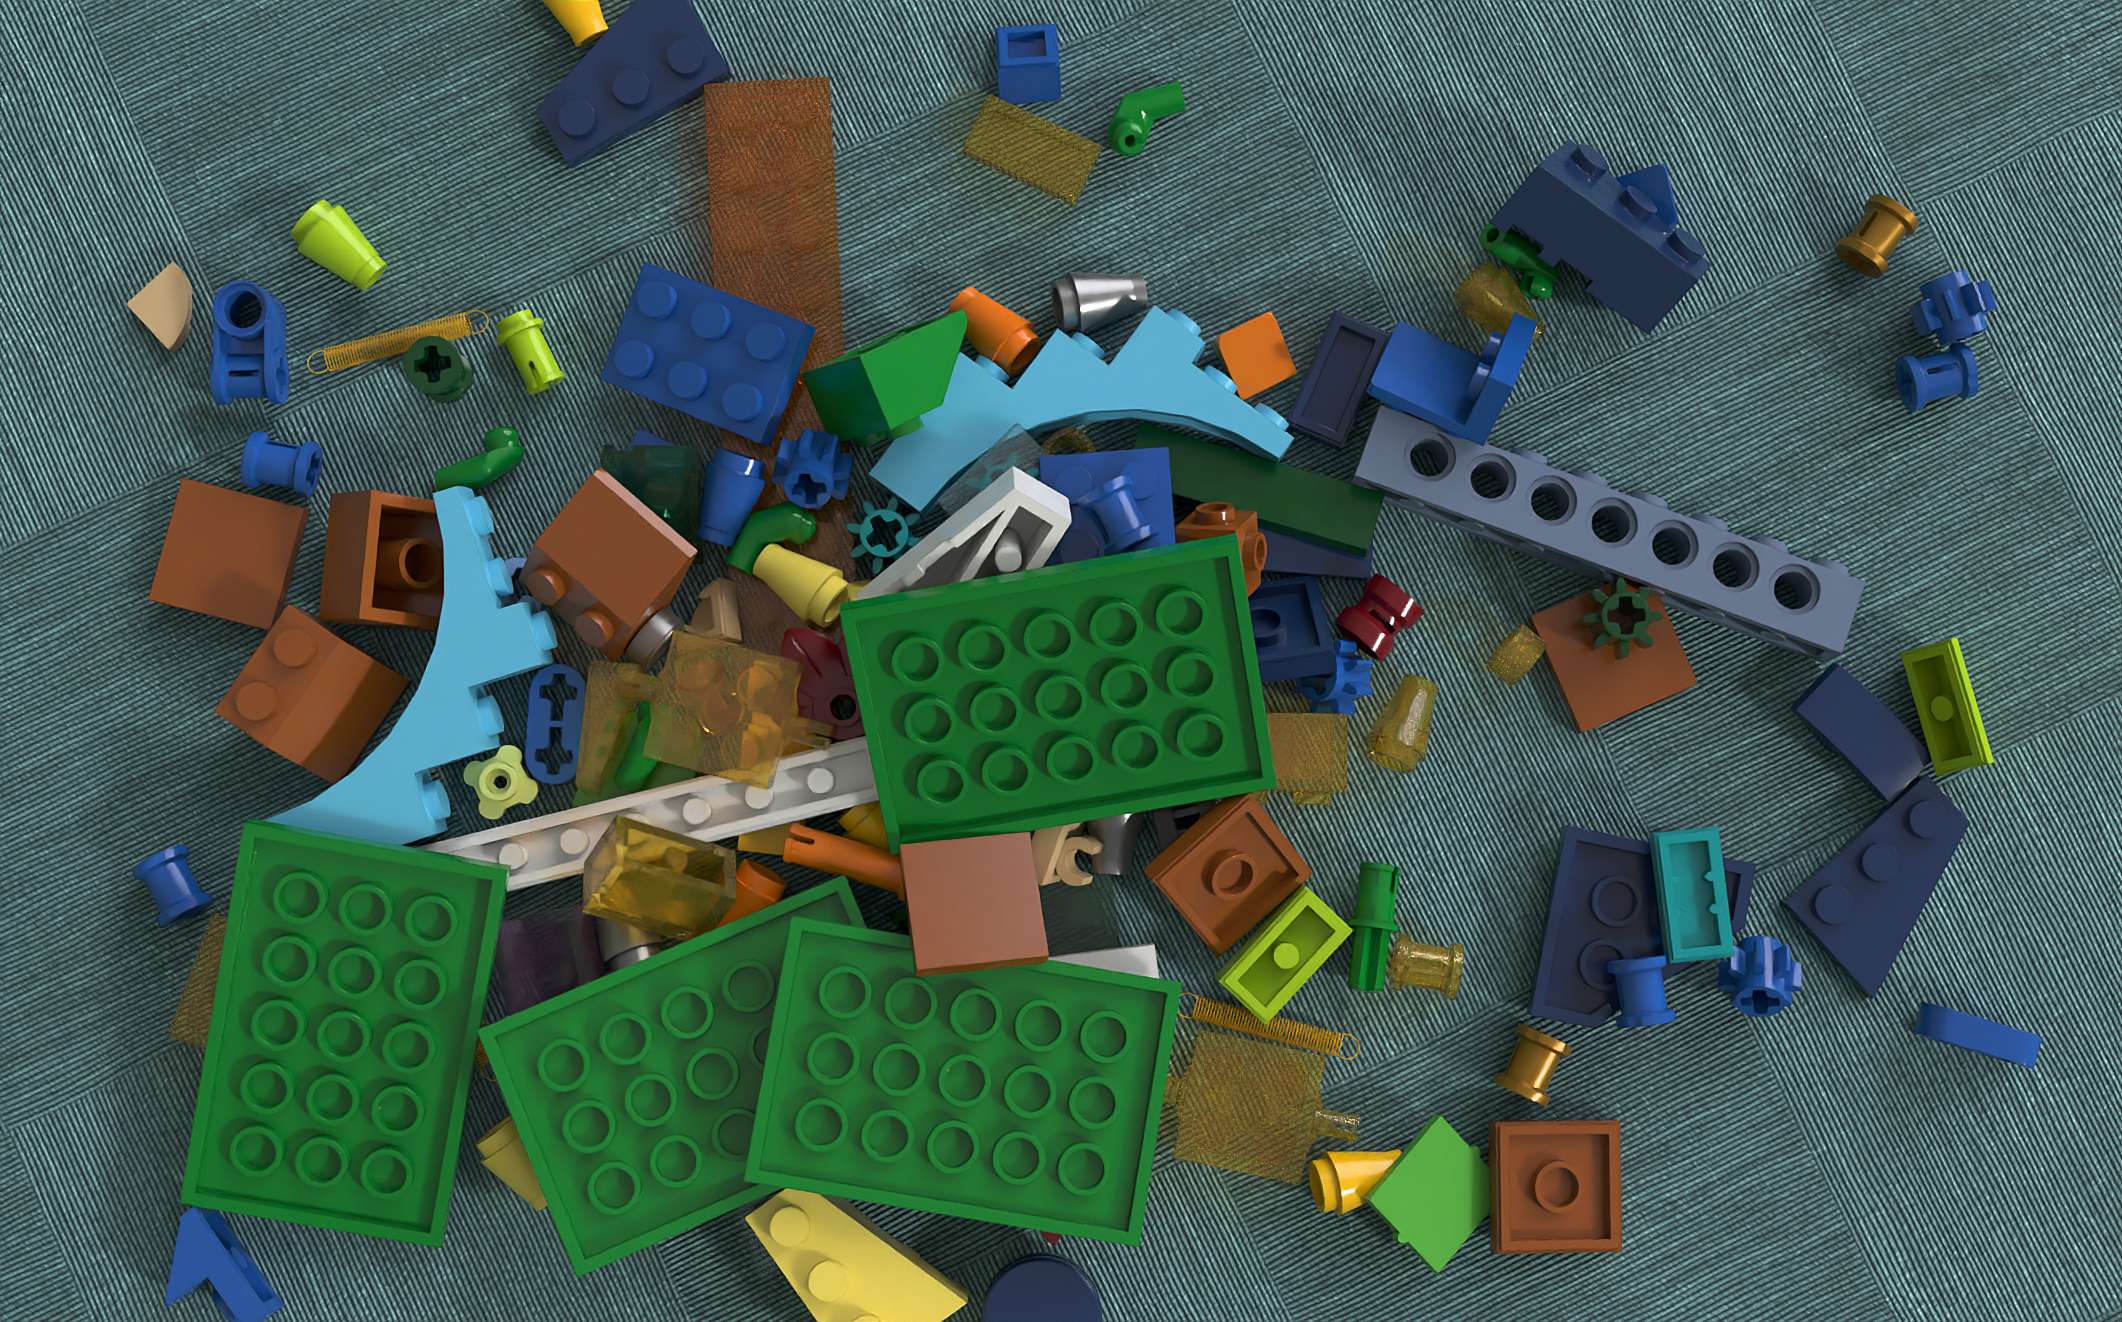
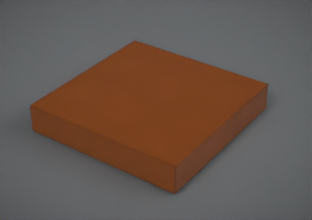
M182 478L148 600L270 631L282 614L310 511L294 505Z
M1623 577L1626 583V591L1634 593L1640 591L1639 586L1641 583ZM1612 582L1596 589L1602 591L1609 598L1611 596L1610 587ZM1587 593L1527 618L1578 734L1699 684L1660 597L1649 595L1645 600L1650 608V612L1657 611L1663 614V619L1649 624L1645 631L1652 637L1654 644L1647 649H1643L1631 640L1629 641L1630 651L1628 657L1622 660H1616L1614 646L1603 645L1593 651L1589 649V645L1595 636L1590 626L1577 624V619L1591 614L1595 608L1588 601ZM1619 605L1618 608L1607 613L1608 622L1618 623L1621 631L1632 625L1631 616L1622 615L1619 611Z
M1251 793L1224 797L1143 869L1146 875L1218 958L1313 874V871Z
M1030 832L900 845L898 854L915 977L1047 963L1049 952Z
M1619 1120L1489 1121L1490 1252L1495 1254L1622 1252Z

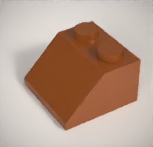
M600 467L590 475L533 544L518 580L529 589L537 601L549 606L569 623L583 641L592 647H596L612 662H615L626 652L628 646L643 626L659 610L669 607L698 550Z
M377 490L332 493L330 497L319 620L372 628L438 632L444 599V548L435 502L433 500Z
M288 604L214 712L267 748L335 785L349 775L410 687L412 681L325 622L319 620L312 613Z

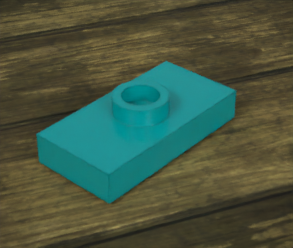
M1718 826L1650 833L1649 838L1663 950L1667 963L1734 957Z

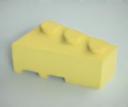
M782 1188L754 1207L745 1217L817 1322H942L968 1302L969 1291L955 1280H950L923 1260L917 1252L906 1244H901L870 1221L868 1216L841 1197Z

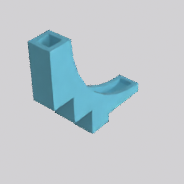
M1154 305L1110 365L1102 361L1106 353L1091 339L1079 332H1075L1070 338L1057 328L1013 389L1005 385L1010 379L1009 375L994 362L982 355H979L974 362L960 352L957 356L943 405L920 415L924 426L910 434L895 439L869 473V476L874 485L889 496L897 497L901 505L912 513H918L924 521L959 482L982 466L981 458L983 456L991 460L996 455L1040 434L1088 422L1141 420L1187 427L1233 443L1251 455L1278 463L1290 448L1294 437L1285 431L1289 423L1272 408L1263 403H1258L1253 408L1236 396L1234 393L1238 389L1237 385L1221 371L1209 365L1204 371L1196 367L1195 365L1202 357L1206 344L1204 340L1198 337L1202 332L1201 328L1188 316L1174 308L1166 314Z
M454 486L433 493L444 548V599L436 643L416 694L391 733L351 774L313 800L265 821L396 845L407 844L447 831L445 818L451 814L449 799L442 783L439 780L432 781L429 770L501 747L497 735L504 731L501 711L492 695L485 697L482 686L554 663L550 649L556 648L558 643L555 629L548 613L545 610L538 612L535 602H520L509 606L507 595L514 592L511 575L502 557L494 559L487 534L494 532L492 516L485 499L482 496L475 497L471 488Z

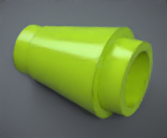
M325 199L314 204L299 219L290 233V237L299 244V253L348 283L354 284L362 292L371 287L388 266L379 257L378 252L342 206L333 207Z

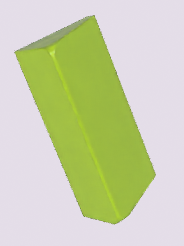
M1957 637L1900 653L1936 776L1994 763Z
M1301 884L1227 961L1214 978L1264 1025H1267L1353 930L1307 886Z

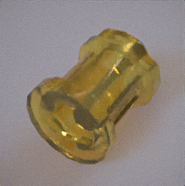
M1398 933L1391 958L1389 989L1401 991L1405 985L1441 991L1444 999L1455 1000L1463 970L1464 945L1452 942L1447 948L1411 942L1408 934Z

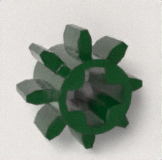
M1619 577L1612 581L1610 587L1611 596L1609 598L1598 589L1588 592L1586 597L1595 608L1591 614L1577 619L1578 625L1590 626L1595 636L1589 645V649L1593 651L1603 645L1614 646L1616 660L1628 657L1630 651L1629 641L1631 640L1640 648L1647 649L1651 647L1654 641L1645 631L1649 624L1663 619L1662 613L1657 611L1650 612V608L1645 601L1651 592L1649 587L1637 593L1626 591L1624 578ZM1618 605L1622 615L1631 616L1632 625L1622 631L1618 623L1608 622L1607 613L1618 608Z

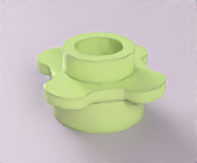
M504 745L499 748L496 756L484 762L472 761L465 767L464 781L466 784L474 787L480 799L479 812L487 819H500L507 808L515 807L520 803L530 804L538 795V784L535 780L530 779L528 770L522 764L524 755L519 748L512 745ZM503 776L506 778L507 784L504 788L500 789L496 786L495 781L498 777Z

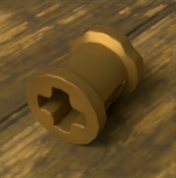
M1873 194L1865 203L1866 214L1849 237H1843L1839 240L1834 250L1844 263L1851 266L1857 272L1870 278L1879 279L1888 269L1886 260L1904 236L1914 234L1919 226V222L1914 214L1901 203L1885 195Z
M1519 1023L1515 1030V1033L1519 1036L1516 1047L1504 1073H1496L1493 1083L1547 1107L1550 1100L1546 1093L1561 1057H1569L1572 1047Z

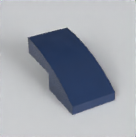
M1832 662L1790 707L1827 751L1840 755L1876 798L1890 804L1932 760L1928 750L1907 727L1840 664Z

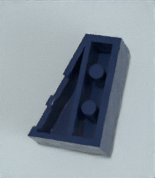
M1569 139L1538 164L1489 223L1503 233H1506L1514 224L1543 245L1538 250L1537 257L1552 267L1562 258L1589 280L1585 285V291L1643 332L1649 334L1700 280L1712 264L1703 257L1705 255L1704 248L1691 234L1680 228H1676L1673 231L1655 215L1657 208L1645 193L1633 186L1625 188L1607 172L1609 170L1607 161L1596 150L1586 144L1577 146Z

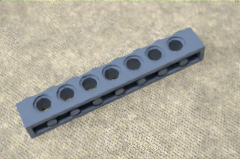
M1380 405L1373 417L1349 483L1385 493L1384 503L1605 584L1619 577L1641 583L1639 586L1640 590L1649 587L1651 589L1650 595L1660 597L1663 605L1821 663H1825L1842 654L1866 583L1865 581L1848 576L1849 569L1843 564L1819 557H1814L1807 561L1788 554V546L1776 539L1754 535L1747 539L1728 532V525L1718 518L1699 513L1691 514L1689 518L1667 510L1668 503L1665 500L1649 493L1634 491L1629 496L1607 488L1608 482L1606 479L1589 471L1575 469L1570 474L1547 466L1548 460L1543 455L1528 449L1512 448L1511 452L1487 444L1488 438L1484 446H1481L1467 439L1452 437L1439 426L1408 412H1398ZM1420 450L1430 452L1439 461L1440 474L1436 476L1421 475L1413 468L1410 454ZM1484 472L1493 476L1499 484V497L1484 498L1478 495L1471 485V474ZM1545 494L1550 496L1558 505L1559 518L1549 521L1537 516L1531 505L1532 495ZM1593 516L1608 517L1616 524L1619 532L1617 542H1604L1595 535L1592 529ZM1655 537L1666 538L1675 545L1678 551V562L1676 565H1668L1658 560L1652 548V542ZM1715 559L1726 560L1734 566L1738 574L1736 587L1725 586L1717 580L1713 572ZM1776 581L1786 582L1794 588L1798 598L1796 609L1785 608L1777 601L1774 594Z

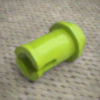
M527 309L514 313L497 323L496 327L500 335L496 338L499 346L507 347L526 385L527 393L533 395L551 388L549 382L557 385L566 377L563 371L560 370L540 330L545 325L541 318H534L531 310Z

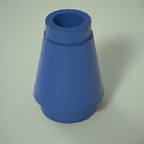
M717 447L714 460L706 461L699 518L700 526L697 536L718 544L733 547L737 535L740 534L768 482L767 479L763 478L766 462L739 452Z

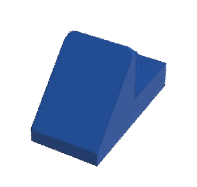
M192 1207L181 1215L164 1304L166 1307L186 1299L209 1281H211L216 1289L213 1292L216 1306L230 1322H264L284 1307V1304L220 1211Z

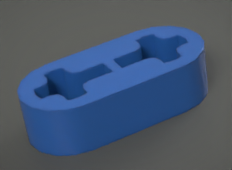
M564 664L548 665L541 669L532 680L529 690L525 748L526 766L531 774L540 782L556 786L568 785L581 776L586 768L589 751L592 705L591 685L584 674ZM565 676L566 685L576 688L577 695L576 699L565 700L563 721H556V703L545 698L546 687H556L558 678ZM555 729H562V748L571 751L573 758L571 763L561 764L559 774L552 775V766L541 762L542 750L548 751L553 749Z
M1925 1002L1920 1003L1913 1029V1034L2031 1069H2034L2042 1037L2023 1030Z

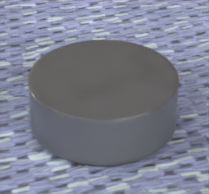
M666 607L662 608L638 632L628 646L624 656L642 671L645 669L649 670L666 654L677 640L684 627L683 621Z

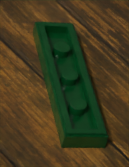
M1141 423L1133 449L1169 447L1173 502L1195 509L1197 506L1209 502L1232 503L1236 511H1257L1258 527L1366 558L1385 493Z

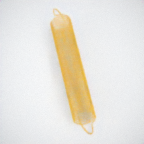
M473 310L468 314L464 312L452 315L451 317L448 316V318L424 322L422 324L423 329L421 324H417L408 328L405 327V329H396V331L393 330L392 332L381 333L377 336L374 335L371 338L365 337V339L353 340L352 342L334 347L331 346V348L328 347L312 354L324 352L327 365L326 370L322 372L312 371L309 367L311 356L308 358L307 366L311 372L316 374L327 370L330 372L332 370L335 371L336 367L332 353L337 366L336 370L344 369V367L347 368V366L350 368V365L353 367V365L356 366L360 363L375 361V359L378 360L381 357L384 359V356L387 358V355L389 357L396 354L399 355L408 351L409 344L410 346L412 343L414 344L417 341V337L420 339V336L423 338V335L426 337V334L429 336V333L430 336H436V334L438 337L443 338L444 336V339L448 341L455 340V338L458 339V337L461 339V336L463 338L464 335L467 337V334L470 336V329L464 316L465 314L473 336L487 328L489 323L488 317L483 311ZM472 312H481L487 318L486 327L479 332L473 333L468 315ZM357 348H358V351H359V353H360L361 361H360V358H359V355H358V352H357ZM354 349H355V352H356V354H357L358 362H357V359H356V357H355ZM351 350H352V353H353V355H354L355 363H354V360H353V358H352ZM348 351H349V354H350V356H351L352 364H351V361H350V359H349ZM345 352H346V354H347V358H348V361H349V365H348L347 360H346ZM335 353H336V355H337V357H338V361H339L340 368H339V366H338ZM342 353H343V355H344V359H345L346 366H345L344 361H343V358H342ZM329 354H330V357H331V359H332V363H333L334 369L332 368V365H331V362H330V358H329ZM339 354H340V356H341V360H342L343 367H342L341 362H340V359H339ZM326 355H327V358H328V360H329V364H330L331 370L329 369V366H328V363H327V360H326Z
M1191 993L1180 994V996L1190 994L1197 999L1192 1017H1187L1177 1012L1185 1018H1193L1197 1021L1200 1018V1022L1203 1019V1022L1206 1020V1023L1209 1021V1024L1212 1023V1025L1215 1024L1220 1027L1222 1024V1027L1225 1025V1028L1228 1026V1029L1231 1027V1030L1234 1028L1235 1031L1236 1029L1244 1033L1247 1031V1034L1250 1032V1035L1253 1033V1035L1256 1034V1036L1259 1035V1037L1262 1036L1266 1039L1269 1037V1040L1272 1038V1040L1275 1039L1278 1042L1281 1041L1288 1045L1291 1043V1045L1294 1044V1046L1297 1045L1300 1048L1313 1049V1051L1316 1050V1052L1319 1051V1053L1322 1052L1326 1055H1335V1057L1339 1056L1345 1060L1355 1058L1360 1051L1358 1040L1350 1034L1342 1033L1341 1043L1336 1053L1341 1035L1340 1032L1338 1037L1337 1031L1334 1036V1030L1331 1035V1030L1328 1033V1029L1325 1032V1028L1322 1031L1321 1027L1320 1029L1317 1027L1315 1032L1316 1026L1312 1030V1025L1309 1029V1024L1305 1032L1306 1023L1303 1026L1302 1022L1299 1029L1300 1022H1298L1296 1027L1297 1021H1295L1293 1026V1020L1290 1025V1019L1288 1020L1283 1039L1287 1023L1286 1018L1283 1026L1284 1017L1281 1021L1278 1037L1277 1031L1281 1017H1279L1277 1023L1278 1016L1275 1018L1271 1037L1270 1033L1274 1017L1272 1018L1268 1035L1267 1031L1270 1021L1267 1024L1265 1034L1266 1025H1264L1261 1033L1262 1022L1258 1032L1259 1019L1255 1031L1257 1017L1252 1029L1254 1014L1248 1031L1252 1015L1250 1012L1245 1029L1249 1010H1247L1242 1028L1246 1008L1244 1009L1239 1027L1243 1007L1241 1008L1236 1026L1240 1006H1238L1233 1025L1237 1005H1235L1230 1023L1234 1005L1231 1007L1227 1022L1231 1004L1228 1006L1224 1021L1227 1003L1221 1019L1224 1002L1222 1003L1218 1018L1220 1001L1214 1020L1218 1000L1216 1001L1211 1019L1215 1000H1213L1208 1017L1212 999H1210L1205 1016L1209 998H1207L1202 1015L1205 997L1199 1013L1202 996L1196 1012L1199 995L1196 997ZM1289 1025H1290L1288 1038H1287V1040H1286V1035H1287L1288 1028H1289ZM1282 1026H1283V1031H1282V1035H1281V1038H1280V1032H1281V1029H1282ZM1295 1027H1296L1295 1037H1294V1040H1293V1043H1292V1038H1293L1294 1031H1295ZM1301 1030H1302L1301 1040H1300V1043H1299V1045H1298L1299 1037H1300ZM1344 1035L1353 1037L1358 1043L1357 1054L1351 1058H1344L1339 1055Z

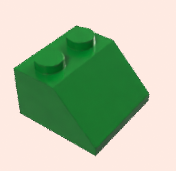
M964 309L901 328L801 373L825 432L830 435L835 434L839 436L838 442L855 439L858 448H861L884 438L891 441L922 428L924 425L920 415L943 405L968 324Z

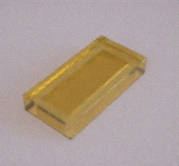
M989 94L962 150L963 155L1076 207L1102 153V146Z

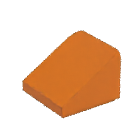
M1272 311L1250 320L1216 337L1214 340L1213 348L1227 376L1237 385L1238 389L1235 391L1237 396L1243 401L1297 375Z

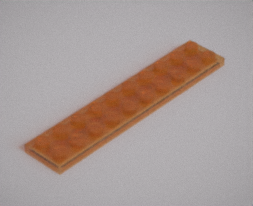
M829 77L704 84L714 288L816 327L771 447L721 428L722 448L739 452L767 463L763 478L767 479L768 482L750 515L755 511L788 501L783 484L778 485L771 481L780 441L785 438L795 443L797 438L803 434L804 428H809L811 431L825 432L801 373L845 354L832 93ZM850 440L839 442L842 454L851 455ZM851 471L846 496L843 500L831 496L828 502L822 505L821 510L803 507V511L810 512L816 521L815 532L809 541L798 545L786 539L777 542V544L787 550L842 570L845 581L856 583L857 565L850 555L853 549L856 548L855 536L846 529L847 524L854 523ZM727 546V556L732 549L730 546ZM728 564V580L732 581L738 601L742 637L741 642L732 645L734 694L741 705H747L751 708L755 662L758 658L781 661V645L787 629L805 628L814 630L829 638L835 645L844 636L840 615L825 628L815 622L809 625L805 624L762 579L756 575L750 576ZM841 696L835 703L853 702L854 699L851 696Z

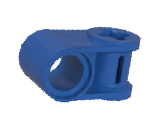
M244 280L229 282L219 290L214 298L212 307L213 354L210 362V384L214 400L218 405H230L234 399L268 398L271 404H285L289 393L290 381L286 357V309L279 298L253 282ZM259 299L262 308L260 318L251 327L242 328L239 322L240 310L250 300Z

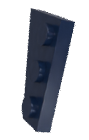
M635 0L540 104L536 111L566 163L572 169L730 79L732 74L689 0Z
M1928 775L1918 776L1891 804H1887L1782 899L1780 903L1865 998L1874 999L1969 827L1970 821Z

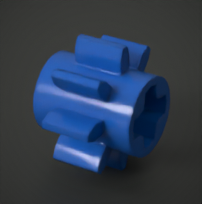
M1960 270L1921 285L1919 289L1924 301L1917 303V306L1909 310L1919 337L1930 333L1931 335L1936 334L1940 346L1944 347L1988 330L1983 316L1998 307L1987 279L1978 283L1976 281L1970 283L1966 270Z
M804 428L803 434L797 438L795 443L785 438L780 441L771 481L774 484H783L788 501H792L801 507L821 510L822 505L827 503L831 496L839 500L845 498L854 463V455L842 454V449L838 442L839 436Z
M1337 639L1333 643L1336 653L1337 672L1296 678L1297 685L1293 691L1312 700L1310 704V713L1329 715L1333 711L1335 715L1355 714L1354 701L1364 695H1372L1373 690L1369 687L1371 680L1370 668L1374 665L1373 661L1364 660L1360 656L1355 655L1357 649L1356 641Z
M1747 937L1734 946V957H1728V961L1719 962V990L1730 991V1005L1736 1006L1747 1015L1755 1017L1775 1015L1784 1006L1790 1007L1792 1005L1791 992L1802 990L1801 963L1790 961V947L1787 945L1783 946L1779 941L1771 937Z

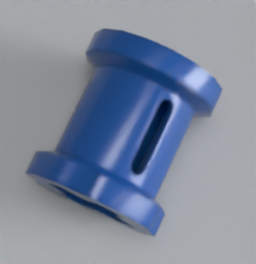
M1964 342L1951 344L1947 352L1918 359L1911 354L1898 357L1896 360L1895 377L1898 392L1903 404L1911 412L1924 408L1927 401L1958 395L1962 399H1968L1976 396L1978 392L1976 361L1971 349Z
M255 430L247 439L241 461V480L243 485L257 488L261 483L294 489L299 497L310 498L316 490L321 474L322 448L319 446V443L307 441L303 446L270 440L267 433Z
M1122 475L1088 492L1077 501L1081 511L1090 512L1107 544L1103 550L1105 556L1130 552L1159 534L1154 523L1147 524L1129 490L1133 485L1129 475Z
M185 844L161 851L132 868L135 879L144 880L159 909L160 914L156 917V921L160 928L182 922L202 912L214 903L210 893H202L187 864L186 859L190 852Z
M1666 955L1643 956L1607 962L1608 973L1614 974L1616 977L1621 1014L1615 1018L1617 1028L1649 1026L1676 1020L1675 1010L1667 1008L1661 969L1667 965Z

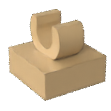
M1087 821L1035 830L1031 843L1039 885L1043 886L1059 881H1064L1072 886L1091 883L1093 876L1078 869L1074 860L1078 849L1092 855L1101 853L1104 844L1098 838L1092 835H1082Z

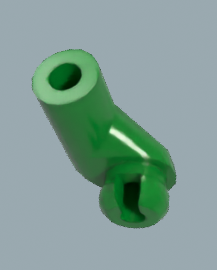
M1175 81L1130 93L1121 99L1107 128V141L1116 153L1124 156H1134L1140 153L1146 144V139L1155 119L1186 111L1179 82Z
M1488 223L1483 228L1479 239L1483 249L1523 275L1518 285L1519 291L1523 296L1537 301H1544L1550 298L1553 292V284L1559 282L1557 264L1552 267L1537 257L1539 248L1510 227L1506 233H1503L1494 225Z
M501 427L488 431L484 437V444L488 449L487 453L435 471L434 479L437 490L442 491L454 486H462L475 491L487 487L519 466L524 457L525 446H519L518 432L512 427Z
M784 501L755 511L745 522L725 562L750 576H754V564L767 545L786 539L798 545L806 543L815 532V517L810 512L803 511V507L794 504L792 501Z
M650 698L644 701L638 708L636 716L639 725L614 775L615 784L626 792L637 793L644 790L656 763L680 730L678 710L674 706H670L662 698Z

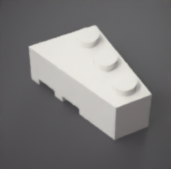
M1012 466L857 592L856 600L1042 568L1072 522L1069 499Z

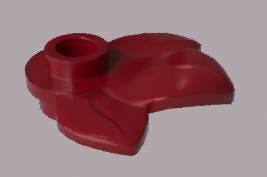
M805 628L787 629L781 645L782 670L787 679L773 683L758 693V700L764 711L780 726L793 732H806L820 728L829 737L842 741L865 735L845 636L835 645L829 638L814 630ZM841 696H851L856 703L854 715L847 720H839L833 711L835 701Z

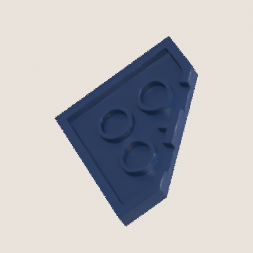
M1564 825L1561 827L1526 1015L1595 1028L1615 1015V1012L1620 1009L1616 977L1614 974L1608 973L1607 962L1643 956L1664 955L1650 842ZM1722 857L1733 936L1745 927L1756 864ZM1691 961L1667 963L1661 969L1663 982L1691 964Z

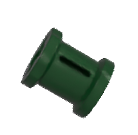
M427 336L418 339L409 347L405 355L404 370L407 379L415 388L429 395L438 403L450 404L461 400L466 391L473 385L474 370L468 358L461 355L450 341L442 337ZM443 358L451 365V368L442 370L440 373L441 381L436 382L428 376V372L438 370V360Z

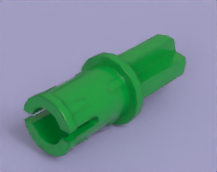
M1361 862L1354 919H1348L1347 923L1349 927L1355 928L1348 985L1349 988L1356 991L1378 993L1384 987L1390 933H1398L1399 926L1394 924L1401 868L1388 864Z

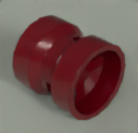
M1375 573L1362 587L1363 597L1355 606L1345 607L1333 623L1348 640L1356 641L1357 647L1374 660L1383 662L1395 648L1394 638L1402 629H1411L1423 615V612L1417 603L1402 589L1384 576Z

